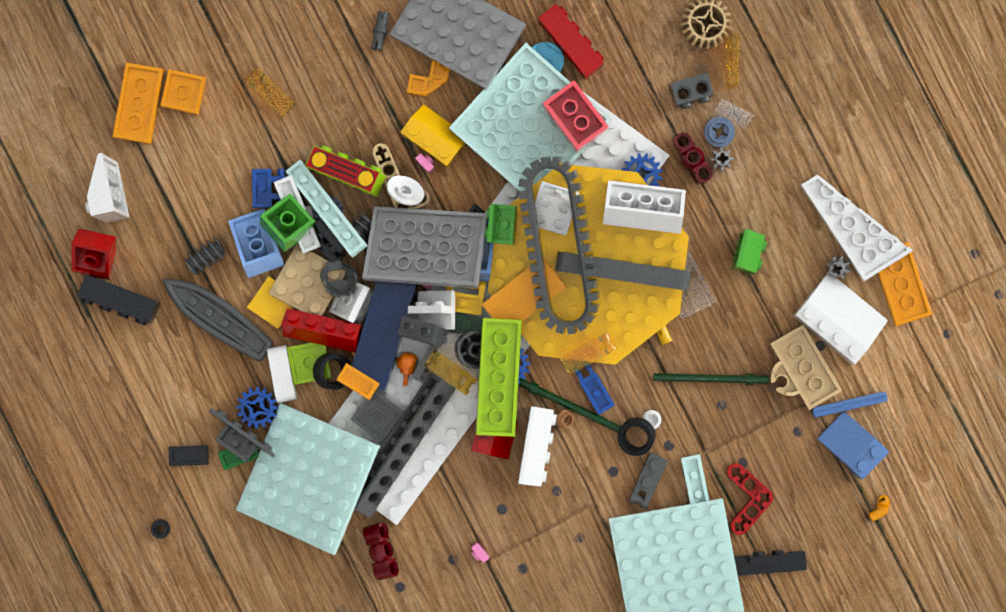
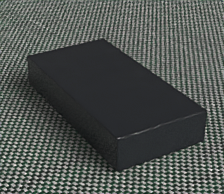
M208 445L169 447V466L209 464Z

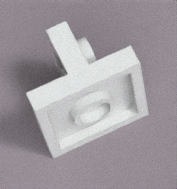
M356 282L350 296H341L340 298L335 297L328 312L361 325L369 309L374 290Z
M419 291L418 302H415V306H408V314H417L418 320L438 325L446 330H455V291Z

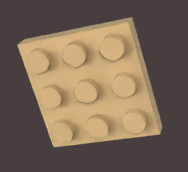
M296 244L269 291V295L298 311L323 316L334 297L326 291L320 278L321 270L326 267V262L329 261L311 251L303 254L300 246ZM342 268L327 272L330 283L343 280L346 276L345 270Z

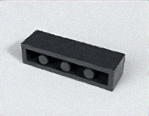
M86 274L77 295L82 298L81 302L93 305V302L100 304L99 308L108 312L111 309L118 311V316L127 319L129 316L136 318L135 322L145 326L147 322L153 324L161 303Z

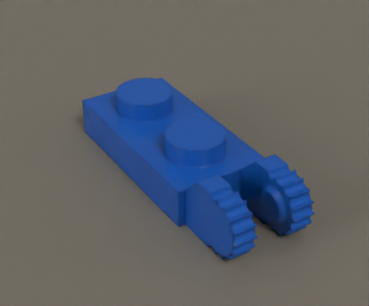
M583 361L585 369L590 374L588 377L583 378L577 366H574L573 370L599 415L615 406L597 373H594L588 361Z

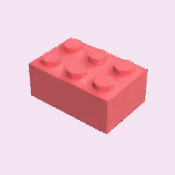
M575 80L543 102L542 107L576 153L609 128Z

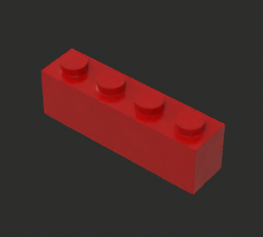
M555 4L538 17V23L586 80L604 65L602 61L604 57L598 50H593L591 47L592 43L586 35L583 37L580 34L579 26L566 17L568 15L566 10L562 6L558 7Z
M288 308L281 323L284 337L355 353L362 333L360 324Z

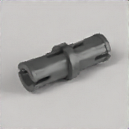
M378 11L376 26L373 27L374 36L370 49L383 51L384 38L388 33L386 28L390 13Z

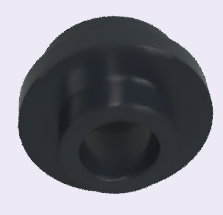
M158 519L152 523L151 533L156 538H165L170 533V525L166 520ZM159 525L164 527L163 532L158 531Z

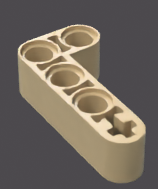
M380 143L373 148V156L378 168L382 169L381 173L383 174L385 167L392 166L394 168L392 175H385L384 183L387 188L388 181L394 176H400L390 149L387 145ZM379 149L387 151L384 153L386 162H383L381 156L377 155L379 154ZM424 190V195L427 197L424 203L409 205L408 208L422 209L428 206L430 203L428 192ZM391 197L394 207L398 208L399 202Z

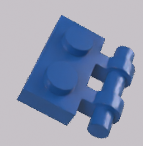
M252 169L253 208H271L273 200H278V202L281 200L278 193H272V183L287 177L285 176V169H277L278 176H272V169Z

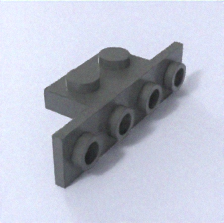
M212 408L209 410L215 418L226 425L215 441L245 463H247L257 448L272 458L275 456L271 451L272 446L265 441L262 443L257 441V436L251 431L244 432L241 429L243 426L235 420L232 422L227 420L228 416L219 409L216 412Z

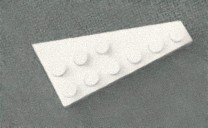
M819 175L801 184V188L849 261H851L863 282L913 251L910 247L899 241L896 236L885 230L881 224L862 209L851 203L852 201L836 191L833 186Z

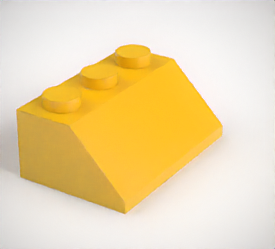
M424 104L409 119L400 132L404 138L447 169L466 144L449 129L452 124Z

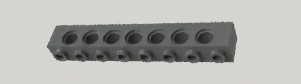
M430 372L377 452L354 510L371 518L456 389L455 387Z

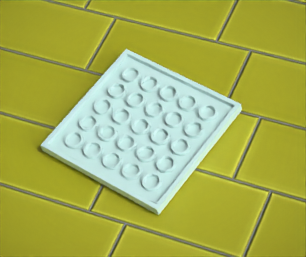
M527 43L519 49L495 76L488 89H483L449 127L455 135L519 192L525 190V187L518 186L519 179L527 178L522 175V172L526 167L531 168L529 164L534 160L538 159L540 161V158L550 156L552 162V158L556 156L563 158L561 164L565 161L572 164L588 147L586 145L576 153L542 107L543 102L571 82ZM589 99L606 124H608L612 119ZM544 169L540 171L536 175L533 181V185L536 184L539 180H541L553 169Z
M280 403L279 409L276 411L277 416L274 417L264 440L273 447L271 451L275 456L272 458L260 450L259 457H257L236 510L323 551L336 555L380 445Z
M723 498L609 518L626 612H744Z

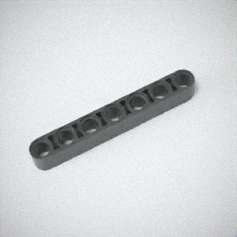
M558 251L555 271L581 275L578 254ZM593 257L594 262L587 264V268L595 267L596 274L593 277L686 291L689 288L691 271Z

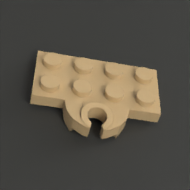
M804 324L770 343L779 360L770 371V383L775 382L779 376L784 377L786 380L785 386L774 389L776 392L785 396L799 394L807 409L811 410L842 391Z

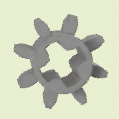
M721 147L719 153L716 151L712 152L715 157L709 161L714 162L713 169L719 167L720 171L723 172L725 166L727 168L731 167L729 161H733L734 158L729 156L730 150L725 152L723 147ZM720 155H722V158L726 159V161H724L723 164H721V161L717 160L720 157Z
M844 255L838 259L836 256H833V262L829 261L827 263V266L830 267L827 273H831L834 279L839 276L844 279L846 277L845 273L851 271L848 268V264L851 261H846Z

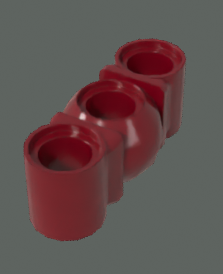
M679 133L673 141V146L678 151L679 156L681 155L682 165L686 169L691 170L690 173L694 176L697 183H707L712 177V169L707 165L703 151L695 147V143L692 142L689 134ZM685 138L687 146H679L677 140ZM689 154L697 156L696 163H691L688 160ZM699 170L707 172V179H701L698 176Z
M383 522L365 526L363 529L366 545H370L369 556L376 562L372 566L377 580L398 576L399 573L395 557L391 558L393 547L387 541L390 539L388 536L389 532L387 525Z

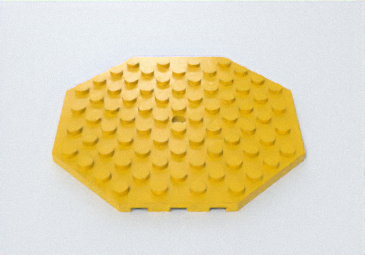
M577 165L571 167L569 172L577 170L579 177L573 179L574 183L582 182L583 189L577 192H579L578 195L584 194V202L578 203V207H586V214L580 215V219L587 218L588 226L581 229L590 233V238L583 240V242L591 243L592 246L590 252H585L586 256L593 255V257L685 270L689 236L683 229H681V234L603 224L608 180L647 185L638 172ZM553 169L534 184V201L536 202L542 181L568 189L564 176ZM518 197L509 204L517 206L514 245L494 243L491 273L488 284V293L491 296L526 270L532 263L536 262V259L529 260L528 253L535 251L534 247L527 248L526 241L533 239L532 235L525 236L524 228L531 227L529 223L523 224L522 216L529 215V211L521 212L520 204L527 203V199L519 200ZM572 218L566 235L539 228L543 257L554 271L558 251L578 254ZM555 271L566 285V288L550 299L553 312L563 320L572 321L580 318L585 310L582 276L580 274ZM589 276V280L597 279L598 286L592 288L591 292L599 291V299L592 301V303L599 304V309L597 313H593L596 317L591 324L587 323L589 325L582 331L578 330L575 334H568L566 327V331L563 334L557 333V325L552 329L545 325L550 320L549 318L541 320L539 313L544 311V308H539L522 321L521 334L538 356L616 365L680 314L683 290Z

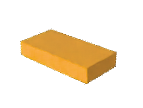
M348 363L345 364L336 379L368 400L372 398L380 384Z

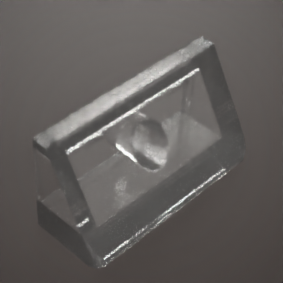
M724 99L718 101L713 112L715 116L727 118L732 124L744 130L748 129L755 117L754 114Z

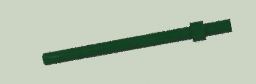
M654 373L653 381L721 382L754 385V383L769 384V376H754V374Z
M522 378L519 379L520 384L518 385L528 389L527 392L534 395L536 393L617 433L619 432L620 425L539 387V384L533 381L531 383Z

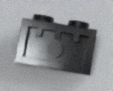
M321 221L314 225L317 229L315 233L322 246L318 249L330 262H335L338 259L341 260L348 254L343 245Z

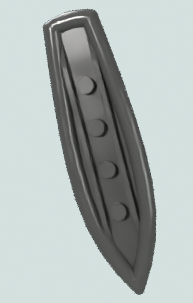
M177 279L162 280L173 303L198 327L256 361H261L268 355L267 349L272 348L273 341L225 300L213 292L187 281Z

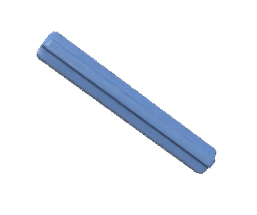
M879 392L812 408V413L814 417H820L887 402L888 398L886 392Z

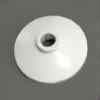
M394 176L387 183L389 195L401 204L417 205L424 198L422 186L410 177Z

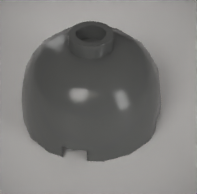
M470 330L464 332L455 342V356L467 368L479 369L481 331Z

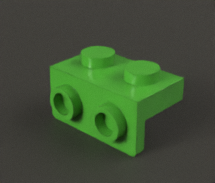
M490 204V207L487 209L489 224L485 229V238H487L488 243L514 245L517 206Z

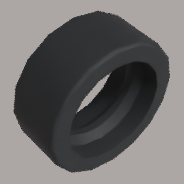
M337 353L321 355L313 367V377L316 383L322 388L331 390L343 388L345 385L339 381L333 383L326 381L323 371L326 363L330 360H336L342 371L346 363L351 365L348 359Z
M635 417L623 423L618 432L617 440L625 453L632 456H641L651 449L655 442L656 433L649 421L644 418ZM630 427H640L647 433L648 439L645 445L635 447L626 440V431Z

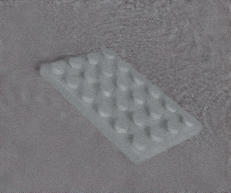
M410 0L389 35L487 90L524 31L526 24L484 0Z
M374 206L362 276L363 280L478 288L485 244V229L488 224L487 213Z

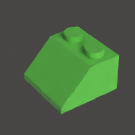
M288 194L260 215V225L284 252L298 243L315 223L314 219L291 194Z
M749 229L742 230L739 235L731 269L755 274L757 270L760 271L762 265L760 255L761 252H765L767 241H764L765 236Z

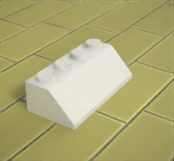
M608 180L603 224L681 234L686 190Z
M534 406L530 408L518 484L541 486L542 482H546L547 471H544L545 463L549 464L550 452H547L548 444L552 445L554 433H550L551 425L555 426L557 414H553L554 410Z

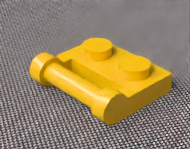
M480 281L478 288H469L479 290L478 295L455 292V312L481 316L486 282ZM446 286V291L452 290V287Z

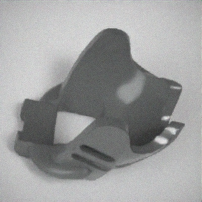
M340 259L331 263L330 261L326 262V267L320 272L321 281L330 295L340 298L341 296H350L354 291L358 279L355 269L346 263H342ZM344 268L346 279L330 283L327 272Z

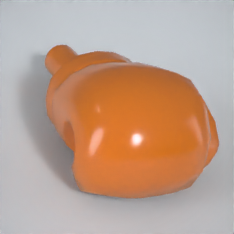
M403 352L400 357L396 358V366L400 369V373L404 374L403 386H408L409 375L414 374L417 363V356L411 352Z

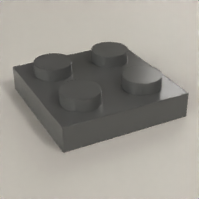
M376 390L370 400L366 399L350 420L382 443L399 421L404 411Z

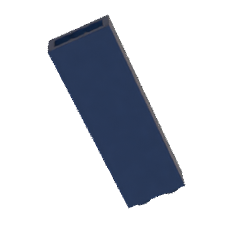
M376 282L352 367L380 383L377 389L387 391L403 337L398 335L397 332L402 317H409L408 306H412L418 284Z

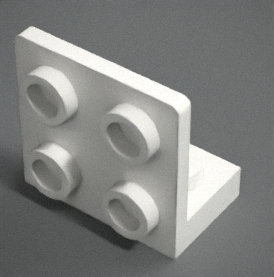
M542 181L535 202L538 226L545 230L566 235L572 218L568 189Z

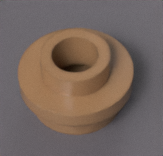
M561 410L556 417V424L562 429L571 427L574 422V416L569 410Z

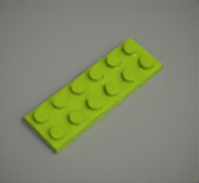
M482 318L476 435L515 437L521 319Z

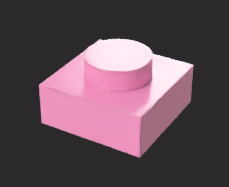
M420 153L415 158L429 174L435 169L432 165L434 161L427 154L423 156Z
M478 542L471 546L473 550L471 554L477 561L481 560L484 563L489 559L490 556Z

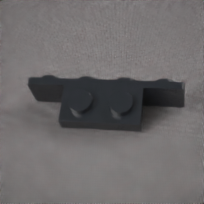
M782 549L772 550V553L764 554V551L752 552L753 555L734 556L738 576L807 569L805 551L783 552Z

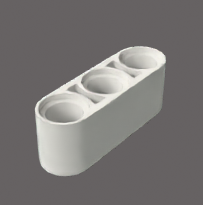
M287 345L267 349L277 403L297 400Z

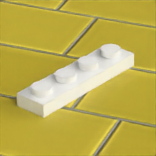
M292 175L274 182L281 200L288 194H291L306 210ZM313 226L298 242L303 254L322 247Z

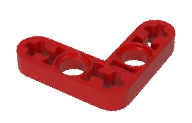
M732 463L727 467V476L751 497L730 522L731 531L736 535H743L770 506L774 497L773 493L742 465ZM732 467H739L740 469L738 472L742 476H744L745 473L747 474V476H745L742 479L741 483L738 482V480H740L741 478H739L737 475H731ZM748 479H752L755 482V487L752 490L745 488V481ZM761 493H768L767 498L769 500L767 502L762 501L760 503V505L763 506L762 509H760L758 505L753 503L754 500H756V502H759L761 500ZM750 506H754L757 509V514L754 517H749L746 513L747 508ZM743 514L750 522L747 523L745 521L742 524L743 530L738 529L735 531L736 526L734 524L735 522L740 523L743 520L740 517Z

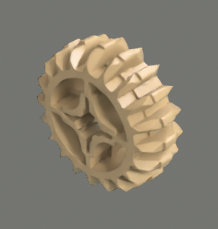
M696 0V5L691 2L689 4L690 9L685 8L684 12L687 15H682L681 19L686 22H682L680 26L687 27L682 31V34L689 33L686 40L688 41L692 38L691 45L694 46L696 42H699L698 48L701 49L703 44H705L706 49H709L711 43L716 48L717 41L723 44V38H728L727 32H730L732 28L727 25L732 24V20L726 18L730 17L731 13H724L727 6L720 8L721 1L714 4L715 0H710V3L707 0H703V3L700 0ZM707 9L704 16H697V18L692 16L699 10ZM713 11L719 16L721 24H719V21L714 20L712 16ZM708 17L709 23L711 24H709L706 30L704 31L705 26L704 23L702 24V22H704ZM691 23L700 28V35L693 30ZM709 30H721L717 35L706 38Z

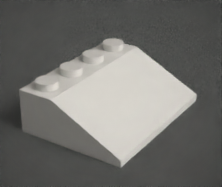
M99 153L87 194L88 202H85L87 213L106 223L128 219L130 217L118 162L103 153Z
M827 273L792 315L851 365L859 361L888 321L840 280L834 279L831 273Z

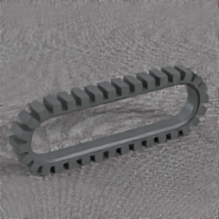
M550 156L540 158V161L538 159L534 160L529 164L531 168L526 167L523 170L522 175L527 178L519 179L518 186L525 187V190L518 192L519 200L527 199V203L520 204L521 212L529 211V215L522 216L523 224H531V227L524 228L525 236L532 235L533 239L526 241L527 248L534 247L535 251L528 253L529 260L536 259L537 262L530 265L531 272L538 271V275L532 277V283H540V287L534 289V296H542V299L535 301L536 308H544V311L539 313L541 320L550 319L545 324L549 329L557 325V333L563 334L567 327L568 334H575L578 330L582 331L589 326L587 323L591 324L596 317L593 313H597L599 309L598 303H592V301L599 299V291L591 292L592 288L598 286L597 279L589 280V276L596 274L595 267L587 268V264L594 262L593 255H585V252L592 250L591 243L583 242V240L590 238V233L581 229L588 226L587 218L580 219V215L586 214V207H578V203L584 202V194L576 195V191H580L583 188L582 182L574 183L573 179L579 177L577 170L569 172L573 165L568 161L561 165L563 158L556 156L552 158L551 162ZM544 169H554L560 172L568 186L585 296V310L582 316L572 321L559 318L553 312L550 302L533 194V181L536 175Z

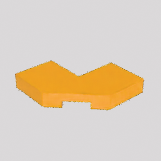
M432 60L429 77L410 74L406 93L423 97L428 96L448 82L450 70Z

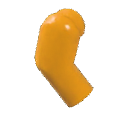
M886 495L879 496L876 509L868 513L872 522L888 513L890 500Z

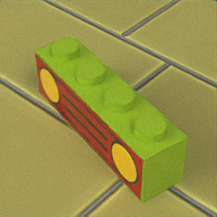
M321 145V148L313 146L305 167L378 197L386 178L381 173L382 169L371 165L370 168L364 166L365 162L356 158L354 161L349 160V156L341 152L334 154L331 152V148Z

